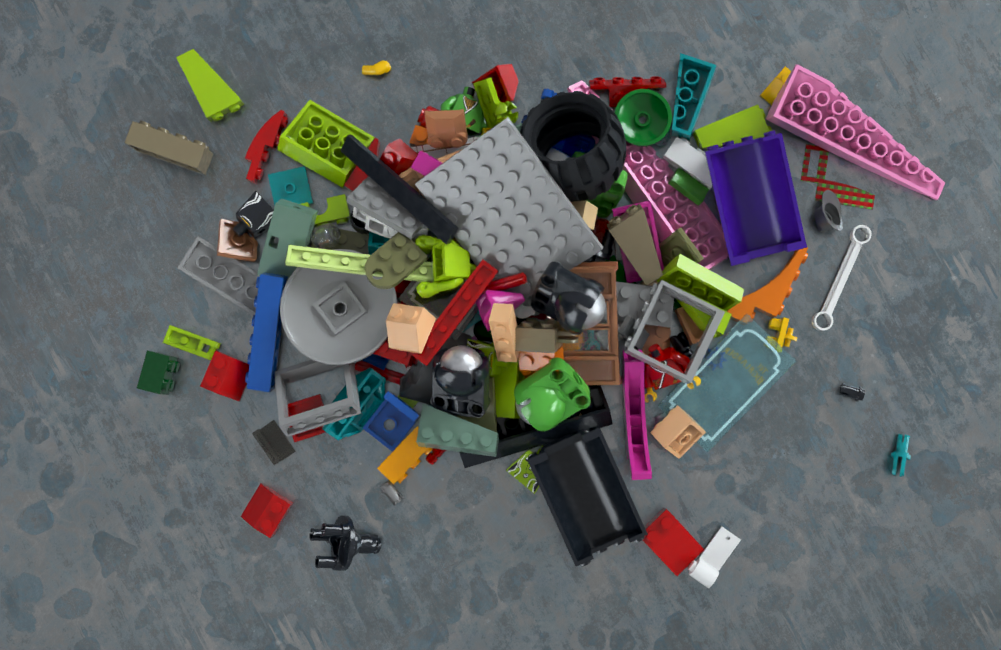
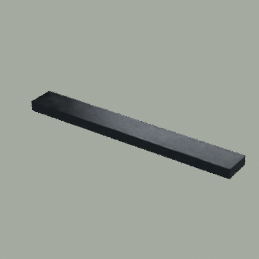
M347 135L340 151L445 244H450L458 227L353 135Z

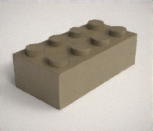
M141 120L139 123L132 121L125 140V144L135 151L206 175L213 157V153L205 143L198 140L192 142L186 136L178 133L174 136L164 128L158 127L156 129L151 127V124Z

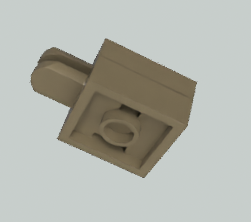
M530 317L526 318L515 328V351L555 353L562 346V343H577L578 337L575 336L576 334L566 331L553 318L538 321V318Z

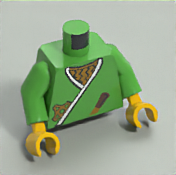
M464 87L463 94L450 96L441 104V111L464 109L467 134L471 136L481 133L483 135L491 128L487 126L480 102L473 99L475 89Z

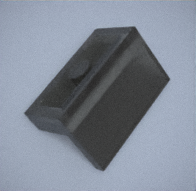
M275 420L252 433L273 465H277L296 452Z

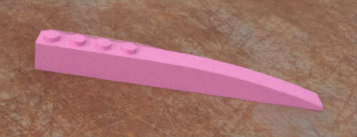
M583 81L567 88L568 92L582 91L585 94L589 95L591 93L600 98ZM592 136L593 140L597 144L599 142V138ZM626 142V158L622 168L628 174L625 192L634 204L650 200L657 236L660 242L664 241L681 227L704 258L698 264L711 270L726 260L729 256L722 226L704 200L698 206L668 184L674 171L668 167L669 163L665 159H661L656 155V151L651 146H635Z

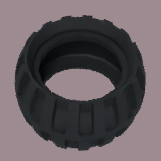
M582 91L560 92L555 96L541 100L540 104L528 112L527 119L522 123L520 134L570 202L593 200L601 193H606L611 188L613 182L618 180L626 158V139L617 115L604 101L591 93L588 95ZM592 135L599 138L596 146L580 157L564 161H554L546 157L554 145L569 137Z

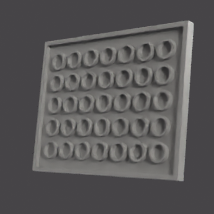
M509 117L502 120L415 183L426 200L458 227L454 237L463 249L470 253V258L475 265L478 266L483 259L499 271L492 281L521 272L526 274V284L502 290L504 292L521 293L524 298H527L533 294L538 280L551 262H558L565 269L571 270L603 249L602 244Z

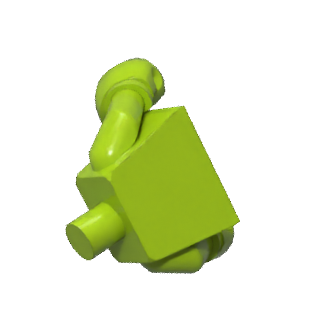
M419 235L415 240V244L426 255L431 251L433 254L434 282H420L416 287L417 294L422 298L428 299L435 294H439V292L452 290L462 285L464 280L468 279L477 267L475 264L470 263V253L453 239L450 244H445L441 239L427 235Z

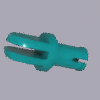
M897 434L896 450L891 452V457L894 458L892 468L894 476H896L898 459L902 460L900 477L904 476L906 460L911 459V455L907 453L910 436L905 435L904 442H902L903 434Z

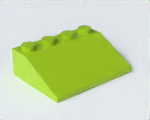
M309 100L280 136L277 150L343 188L345 182L357 166L340 151L347 135H353L367 148H369L375 137Z

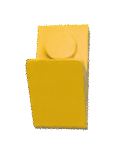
M785 66L761 93L760 97L771 106L790 75L791 70Z

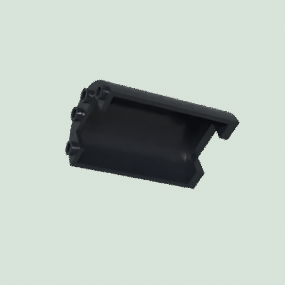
M598 426L590 427L588 432L582 429L556 439L541 447V453L537 455L534 452L527 459L575 566L580 565L581 567L588 565L594 559L592 554L595 552L597 554L602 553L613 544L617 546L624 543L627 538L630 543L633 541L637 543L645 538L644 536L648 535L604 435Z

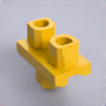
M785 317L780 319L771 318L768 323V329L777 332L775 337L766 336L765 340L777 353L782 351L783 343L785 347H790L791 341H797V337L792 336L793 328H788L786 334L789 319Z

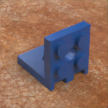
M388 391L383 397L385 400L364 425L363 429L393 452L421 417V414L394 393ZM392 419L395 422L393 430H387L384 427L386 420Z

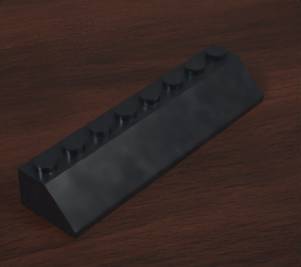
M587 385L590 390V406L577 411L548 431H539L521 418H503L496 415L497 433L499 436L496 457L460 452L464 468L542 446L578 430L590 431V427L598 426L602 428L612 425L611 412L601 385Z

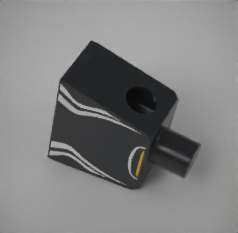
M255 191L237 211L236 219L239 223L232 230L238 237H241L248 231L255 238L269 230L274 209Z

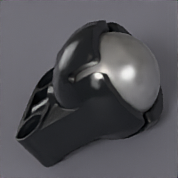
M551 262L537 282L531 299V307L534 311L543 313L558 321L566 331L580 335L584 329L596 326L604 317L606 304L602 294L605 288L601 283L593 279L582 278L565 269L558 262Z
M458 345L450 349H442L435 355L432 364V398L430 400L434 408L466 417L480 418L485 414L491 403L489 397L490 362L483 351L471 346Z

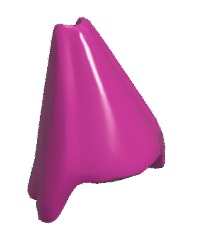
M485 291V294H482L477 300L476 305L486 330L490 331L489 318L493 303L513 304L515 310L525 302V298L521 293Z

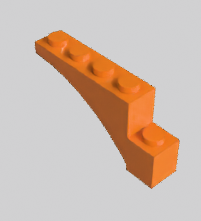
M808 247L795 250L785 267L770 282L755 292L742 297V301L727 310V312L732 314L730 319L742 325H746L748 322L751 323L756 314L754 309L772 318L780 315L785 306L782 304L785 297L788 298L792 292V287L790 286L793 280L796 281L800 274V270H798L800 264H804L808 257V253H806Z

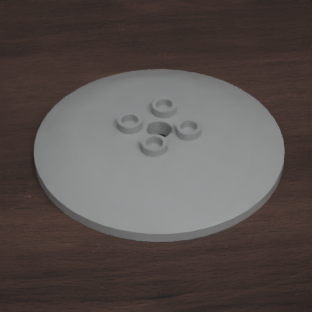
M334 249L335 251L360 253L348 249ZM297 267L289 277L282 293L280 303L281 322L290 342L308 358L328 365L352 364L373 354L387 340L386 319L393 303L397 304V295L394 287L380 289L373 286L368 281L366 275ZM372 276V277H373L374 279H376V280H379V279L382 278V277ZM344 304L346 307L345 311L341 314L336 313L337 305Z

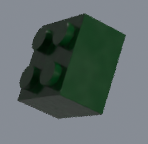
M147 350L137 389L169 395L175 384V381H173L174 374L179 370V358Z

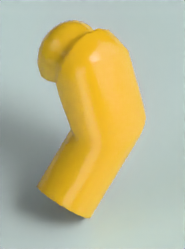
M385 60L374 65L362 66L363 75H382L391 70L389 62Z

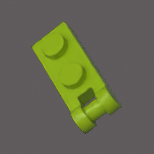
M169 325L163 340L164 344L208 360L212 359L214 352L221 345V343ZM205 344L210 346L208 352L202 351Z

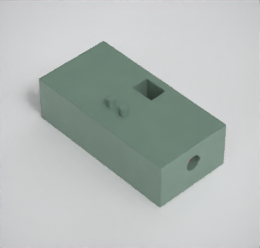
M282 198L275 203L257 273L258 276L266 272L285 275L289 279L297 267L285 264L288 245L309 247L318 210Z

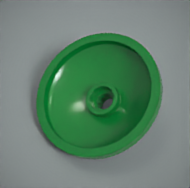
M637 89L631 91L619 101L615 109V114L623 127L626 142L632 145L644 147L656 144L666 136L672 122L671 108L667 100L653 90ZM643 117L646 119V122L640 123L639 119Z

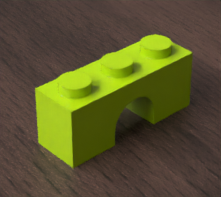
M343 194L326 198L327 210L324 214L317 215L314 227L323 229L329 227V224L337 223V225L348 223L351 213L349 203H347V196ZM308 202L300 204L311 208Z

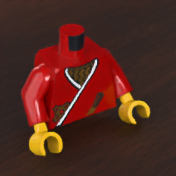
M653 344L648 349L650 352L649 357L683 374L690 362L689 357L677 352L673 347L661 349L659 344ZM645 363L644 389H647L645 402H649L648 394L653 396V402L656 401L657 394L652 388L658 390L682 381ZM694 376L693 381L699 386L701 379L698 376ZM691 382L687 384V387L693 389L694 385Z

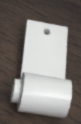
M721 526L697 561L693 560L688 567L689 575L707 588H710L716 581L720 568L741 539Z

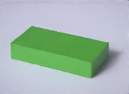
M681 168L675 170L668 183L698 206L703 202L709 191L707 187Z

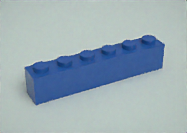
M265 272L257 278L256 288H258V295L254 299L256 313L252 318L254 330L249 341L252 348L247 359V363L250 365L249 372L246 373L245 377L247 389L271 392L275 389L274 372L277 371L282 330L280 303L288 276Z

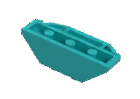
M372 368L356 374L361 414L323 426V430L336 440L360 433L364 425L385 400L383 397L385 395L386 379ZM346 385L332 403L348 398Z

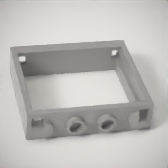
M661 280L658 284H653L649 292L652 296L642 306L641 311L644 313L641 319H636L632 327L635 329L632 337L628 336L625 341V353L689 384L692 382L725 312ZM661 291L711 316L684 374L634 349Z
M309 360L274 372L279 427L287 437L361 414L354 363L328 365ZM344 366L348 398L289 417L286 384Z

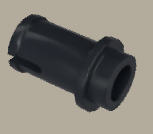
M842 383L839 395L854 398L858 402L863 400L865 390L862 387L857 388Z

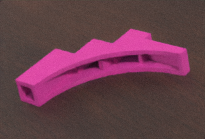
M623 350V417L626 429L625 449L627 459L629 460L632 480L652 479L645 416L644 362L625 353V350Z

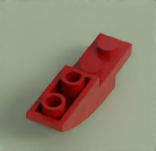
M283 110L273 115L262 126L248 148L245 159L251 165L246 179L251 183L257 184V181L261 180L264 171L262 169L263 163L267 162L269 157L268 149L276 151L282 130L287 127L288 117Z

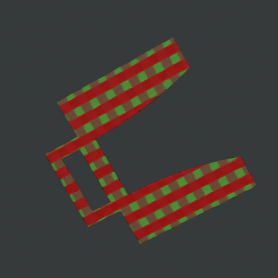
M806 144L801 181L817 183L815 201H822L823 192L831 190L836 194L841 205L873 210L875 195L847 184L825 180L829 151L817 145ZM811 150L820 151L817 177L807 176Z

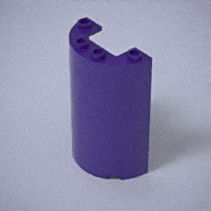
M774 130L764 133V137L753 139V136L741 138L742 142L734 144V140L722 143L723 147L720 148L718 144L707 147L705 155L730 265L734 266L750 262V259L782 251L791 252L807 248L782 133L776 134Z

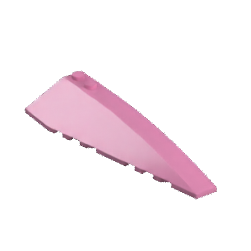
M798 64L794 66L768 112L767 121L868 171L934 200L939 199L945 185L941 178L928 167L922 165L916 156H912L906 151V148L901 143H897L893 136L874 119L864 114L862 109L847 99L848 97L843 92H839L833 83Z

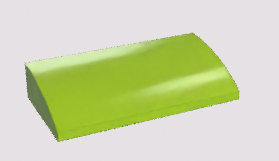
M681 254L676 256L663 269V276L656 280L657 282L663 280L679 289L681 288L725 311L739 304L742 301L744 289Z

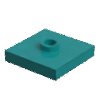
M305 166L268 174L274 206L281 198L297 204L306 202L310 205L314 204Z

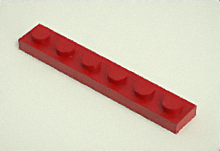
M482 259L434 323L422 354L412 352L411 355L428 367L435 355L440 351L499 271Z

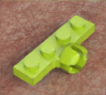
M491 77L473 83L488 128H493L507 117H509L512 123L517 121L519 113L511 112L512 109L517 108L516 105L510 101L503 103L499 101Z

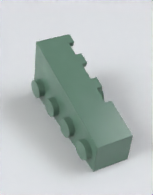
M423 404L416 442L419 447L496 457L499 436L497 432Z

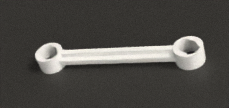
M858 225L850 231L851 244L821 311L812 317V325L818 331L828 330L833 325V310L862 245L867 243L872 236L870 228L866 225ZM858 228H861V231L864 232L865 241H858L855 238L854 233ZM821 314H824L827 320L826 324L828 326L826 328H821L816 323L817 317Z

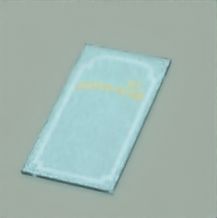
M746 314L702 359L695 376L701 379V384L697 386L695 381L692 380L694 388L689 389L686 383L680 382L658 406L667 415L677 405L689 414L706 431L697 443L705 451L709 452L788 371L796 360L765 332L750 315Z

